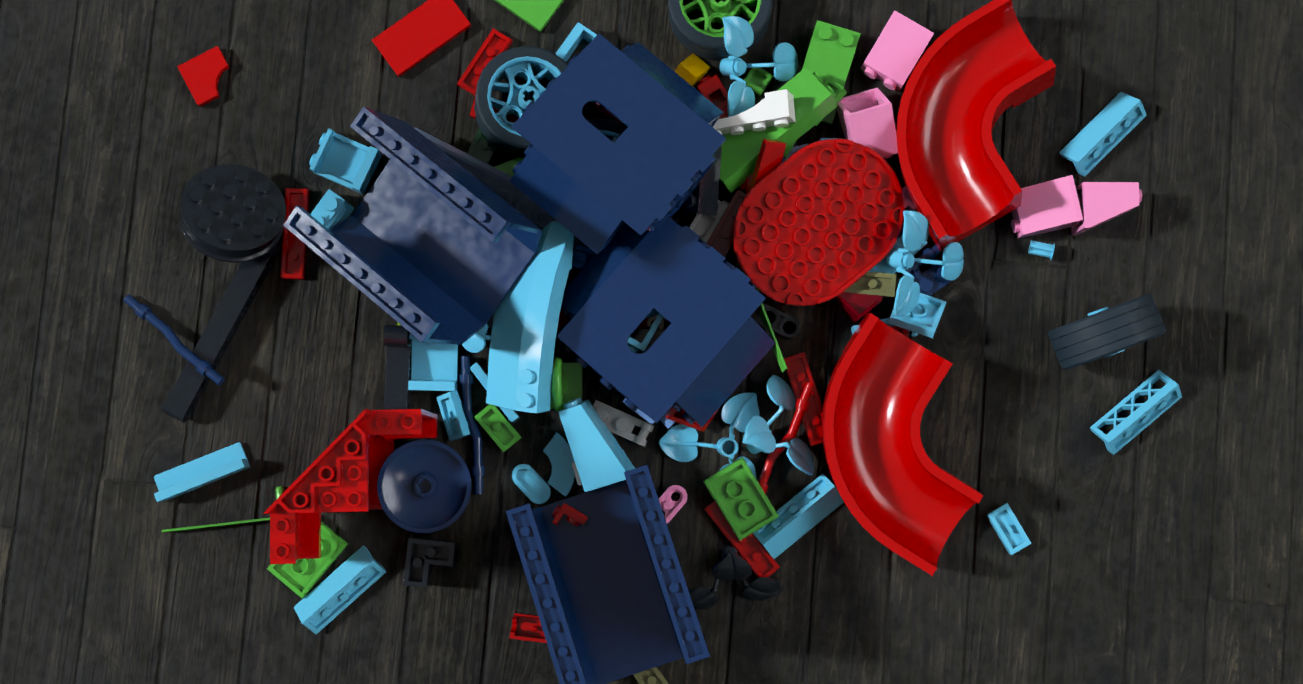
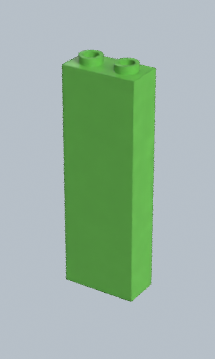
M805 67L777 90L787 89L793 94L796 122L788 123L787 127L781 128L769 126L764 131L746 130L740 135L723 134L726 140L721 145L720 181L730 193L742 185L746 178L754 173L763 139L783 141L786 143L787 148L838 107L834 99L836 93L829 85L825 87L822 84L823 80L816 72L811 73Z

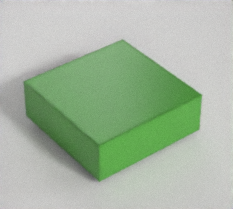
M761 67L752 68L744 81H746V87L752 88L753 92L761 96L774 76Z

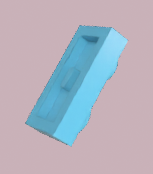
M457 390L436 397L449 441L469 435L468 423Z
M1004 503L986 514L1009 555H1013L1031 544L1008 503Z

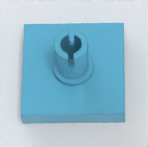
M920 293L919 302L914 310L898 317L893 316L892 311L888 323L907 329L908 335L912 331L911 336L921 334L933 338L946 301Z

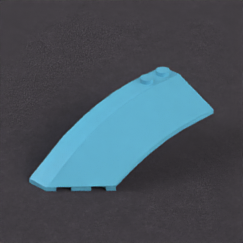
M551 221L542 230L538 252L495 311L489 350L487 404L530 413L550 411L555 340L569 270L572 269L574 235L558 221Z

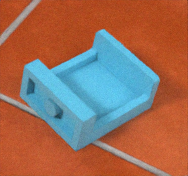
M328 128L327 132H324L319 140L320 147L317 153H314L310 159V170L314 174L364 195L382 153L372 146L367 147Z

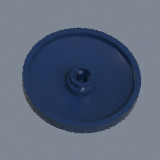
M434 440L412 441L397 448L384 462L378 476V498L386 515L401 528L416 533L436 532L454 523L466 509L471 494L470 472L463 458L450 446Z

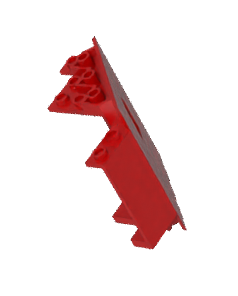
M365 409L263 513L270 514V564H296L297 559L321 558V512L369 511V509H383L378 498L377 482L384 462L395 451L394 439L437 438V414L423 409Z

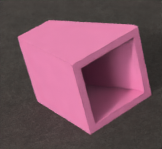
M894 10L864 61L861 70L869 78H877L884 82L883 85L888 89L900 91L934 33Z
M878 88L843 97L837 103L838 107L836 109L845 139L870 147L884 159L898 153L892 103Z
M1073 175L1021 188V206L1011 211L1013 216L1011 226L1013 232L1017 233V238L1070 228L1083 220Z
M1083 182L1078 185L1076 191L1083 220L1071 227V235H1078L1139 206V203L1142 201V190L1139 189V182Z

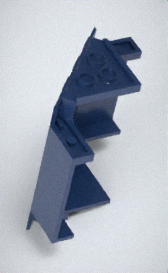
M599 33L579 55L576 54L570 60L568 67L557 78H553L549 82L546 90L535 102L532 101L528 104L524 114L511 126L531 144L524 152L526 155L524 160L519 161L513 168L512 172H514V175L510 182L598 254L607 247L624 222L639 235H642L648 227L652 231L657 229L681 208L717 160L714 154L726 140L723 135L713 128L724 112L639 42L631 46L627 45L621 51ZM592 101L600 103L627 125L628 128L613 143L583 117L582 108L585 104Z
M671 218L654 231L646 230L642 235H639L625 222L607 247L598 254H595L565 288L560 312L567 318H570L571 321L557 335L577 355L575 360L584 368L590 366L602 377L600 382L609 390L612 387L618 390L627 398L624 403L633 411L639 409L657 423L672 406L678 412L682 410L684 413L681 416L691 425L696 422L701 427L707 423L775 344L772 338L751 317L754 311L766 299L755 289L756 286L750 283L751 279L737 267L735 268L727 262L726 258L712 246L710 247L702 241L700 236L688 226H679ZM655 309L671 324L646 352L641 354L632 352L628 347L630 335L650 312Z

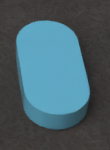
M520 464L514 468L512 472L514 483L533 503L542 504L548 501L551 496V489L530 465Z

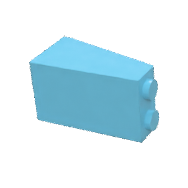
M580 397L563 404L564 408L559 411V415L584 491L588 492L626 480L624 472L635 468L588 399L582 401Z

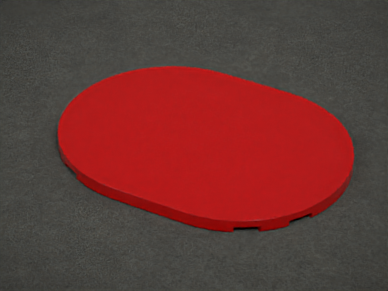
M821 140L798 150L752 187L737 210L733 226V247L742 272L751 279L750 283L754 284L759 292L783 304L793 306L815 305L838 296L883 260L897 242V237L904 221L903 211H905V208L903 206L902 188L895 172L876 151L852 140Z

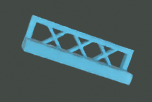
M1160 370L1156 371L1090 427L1091 431L1104 441L1110 453L1116 454L1182 398L1179 384ZM1159 379L1166 383L1161 389H1152V385ZM1148 395L1146 402L1135 404L1137 397ZM1122 410H1131V414L1127 418H1118V413ZM1114 424L1113 429L1108 434H1104L1099 430L1104 425Z

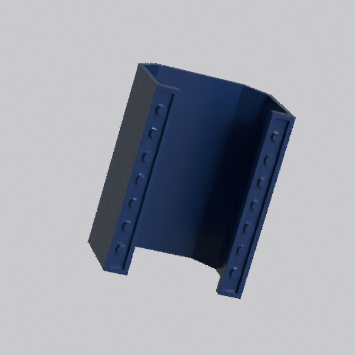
M363 106L350 127L390 158L389 162L353 215L333 229L328 230L300 206L294 208L283 226L420 342L462 345L487 324L538 252L542 230L406 121Z
M648 465L624 472L626 480L539 508L532 509L530 504H526L506 511L559 684H606L684 658L685 663L689 664L710 657ZM566 503L588 516L589 519L585 526L579 524L577 527L566 520L568 516L564 514L557 526L552 523L554 518L551 516L558 505L562 506Z

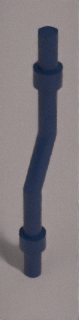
M130 294L125 296L123 301L135 310V314L142 320L146 319L161 331L174 349L196 367V371L202 376L209 377L219 386L225 381V378L217 373L208 361L201 360L185 347L173 330L152 313L151 308L144 303L141 304Z
M461 356L462 375H459L460 384H462L463 412L473 439L471 476H474V494H483L485 466L482 463V437L472 412L471 384L473 383V374H471L470 356Z

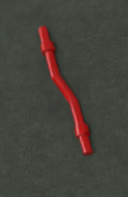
M805 383L801 397L797 399L795 404L796 411L788 433L779 443H790L793 438H796L804 413L809 409V399L815 384ZM786 447L775 448L772 453L767 455L758 480L765 494L769 486L767 482L775 460Z

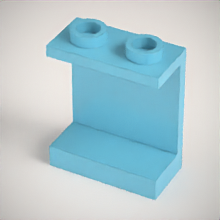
M409 334V339H412V364L408 390H457L458 344L422 343L415 336Z

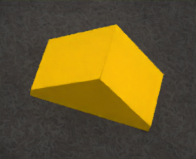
M693 53L682 61L674 72L692 87H695L711 67Z

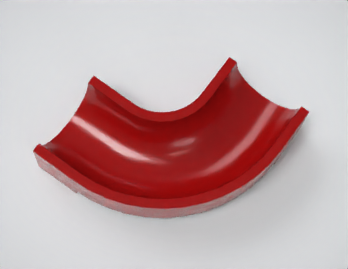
M993 0L952 25L938 37L915 66L901 98L896 135L903 181L917 212L924 215L928 220L929 234L940 252L950 242L961 241L1021 206L1022 190L998 154L992 140V131L996 121L1010 106L1015 108L1054 85L1056 65L1052 59L1048 61L1043 59L1032 46L1016 17L1012 0Z
M866 313L842 351L843 353L834 368L827 387L822 415V440L825 458L841 498L861 526L891 551L933 576L937 570L940 553L951 532L963 515L974 504H979L983 497L975 488L934 464L926 454L921 442L920 422L922 414L951 368L952 363L904 336L875 315Z

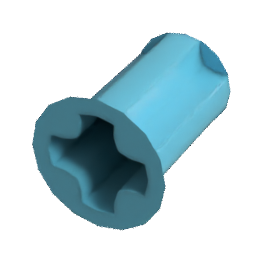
M1031 240L1028 254L1047 257L1051 260L1055 243L1051 245Z

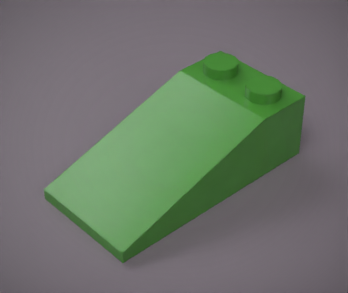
M817 20L802 70L806 67L811 73L816 72L823 80V83L830 77L844 88L861 33ZM835 108L825 116L821 122L832 125L837 109Z

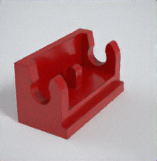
M514 613L509 639L547 643L539 616Z

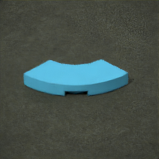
M556 433L543 450L549 457L552 465V473L548 484L566 497L574 482L575 474L572 463H575L566 440Z

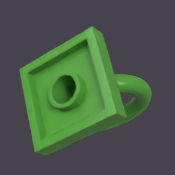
M556 356L553 359L550 409L559 412L564 408L563 404L568 403L570 400L581 397L583 401L582 366L579 363H563L562 358Z

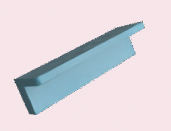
M1120 92L1060 151L1061 157L1072 161L1078 174L1085 177L1147 116L1141 100Z
M235 443L155 475L154 480L159 490L154 493L156 501H168L250 468L242 443Z
M821 474L776 511L779 516L778 518L758 529L753 534L771 557L775 559L844 503L837 488L824 474Z
M365 546L360 547L294 606L301 623L313 633H319L384 575L386 570L371 556Z

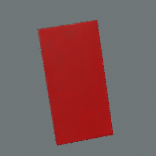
M428 0L372 39V42L396 75L400 77L470 28L471 24L453 0Z

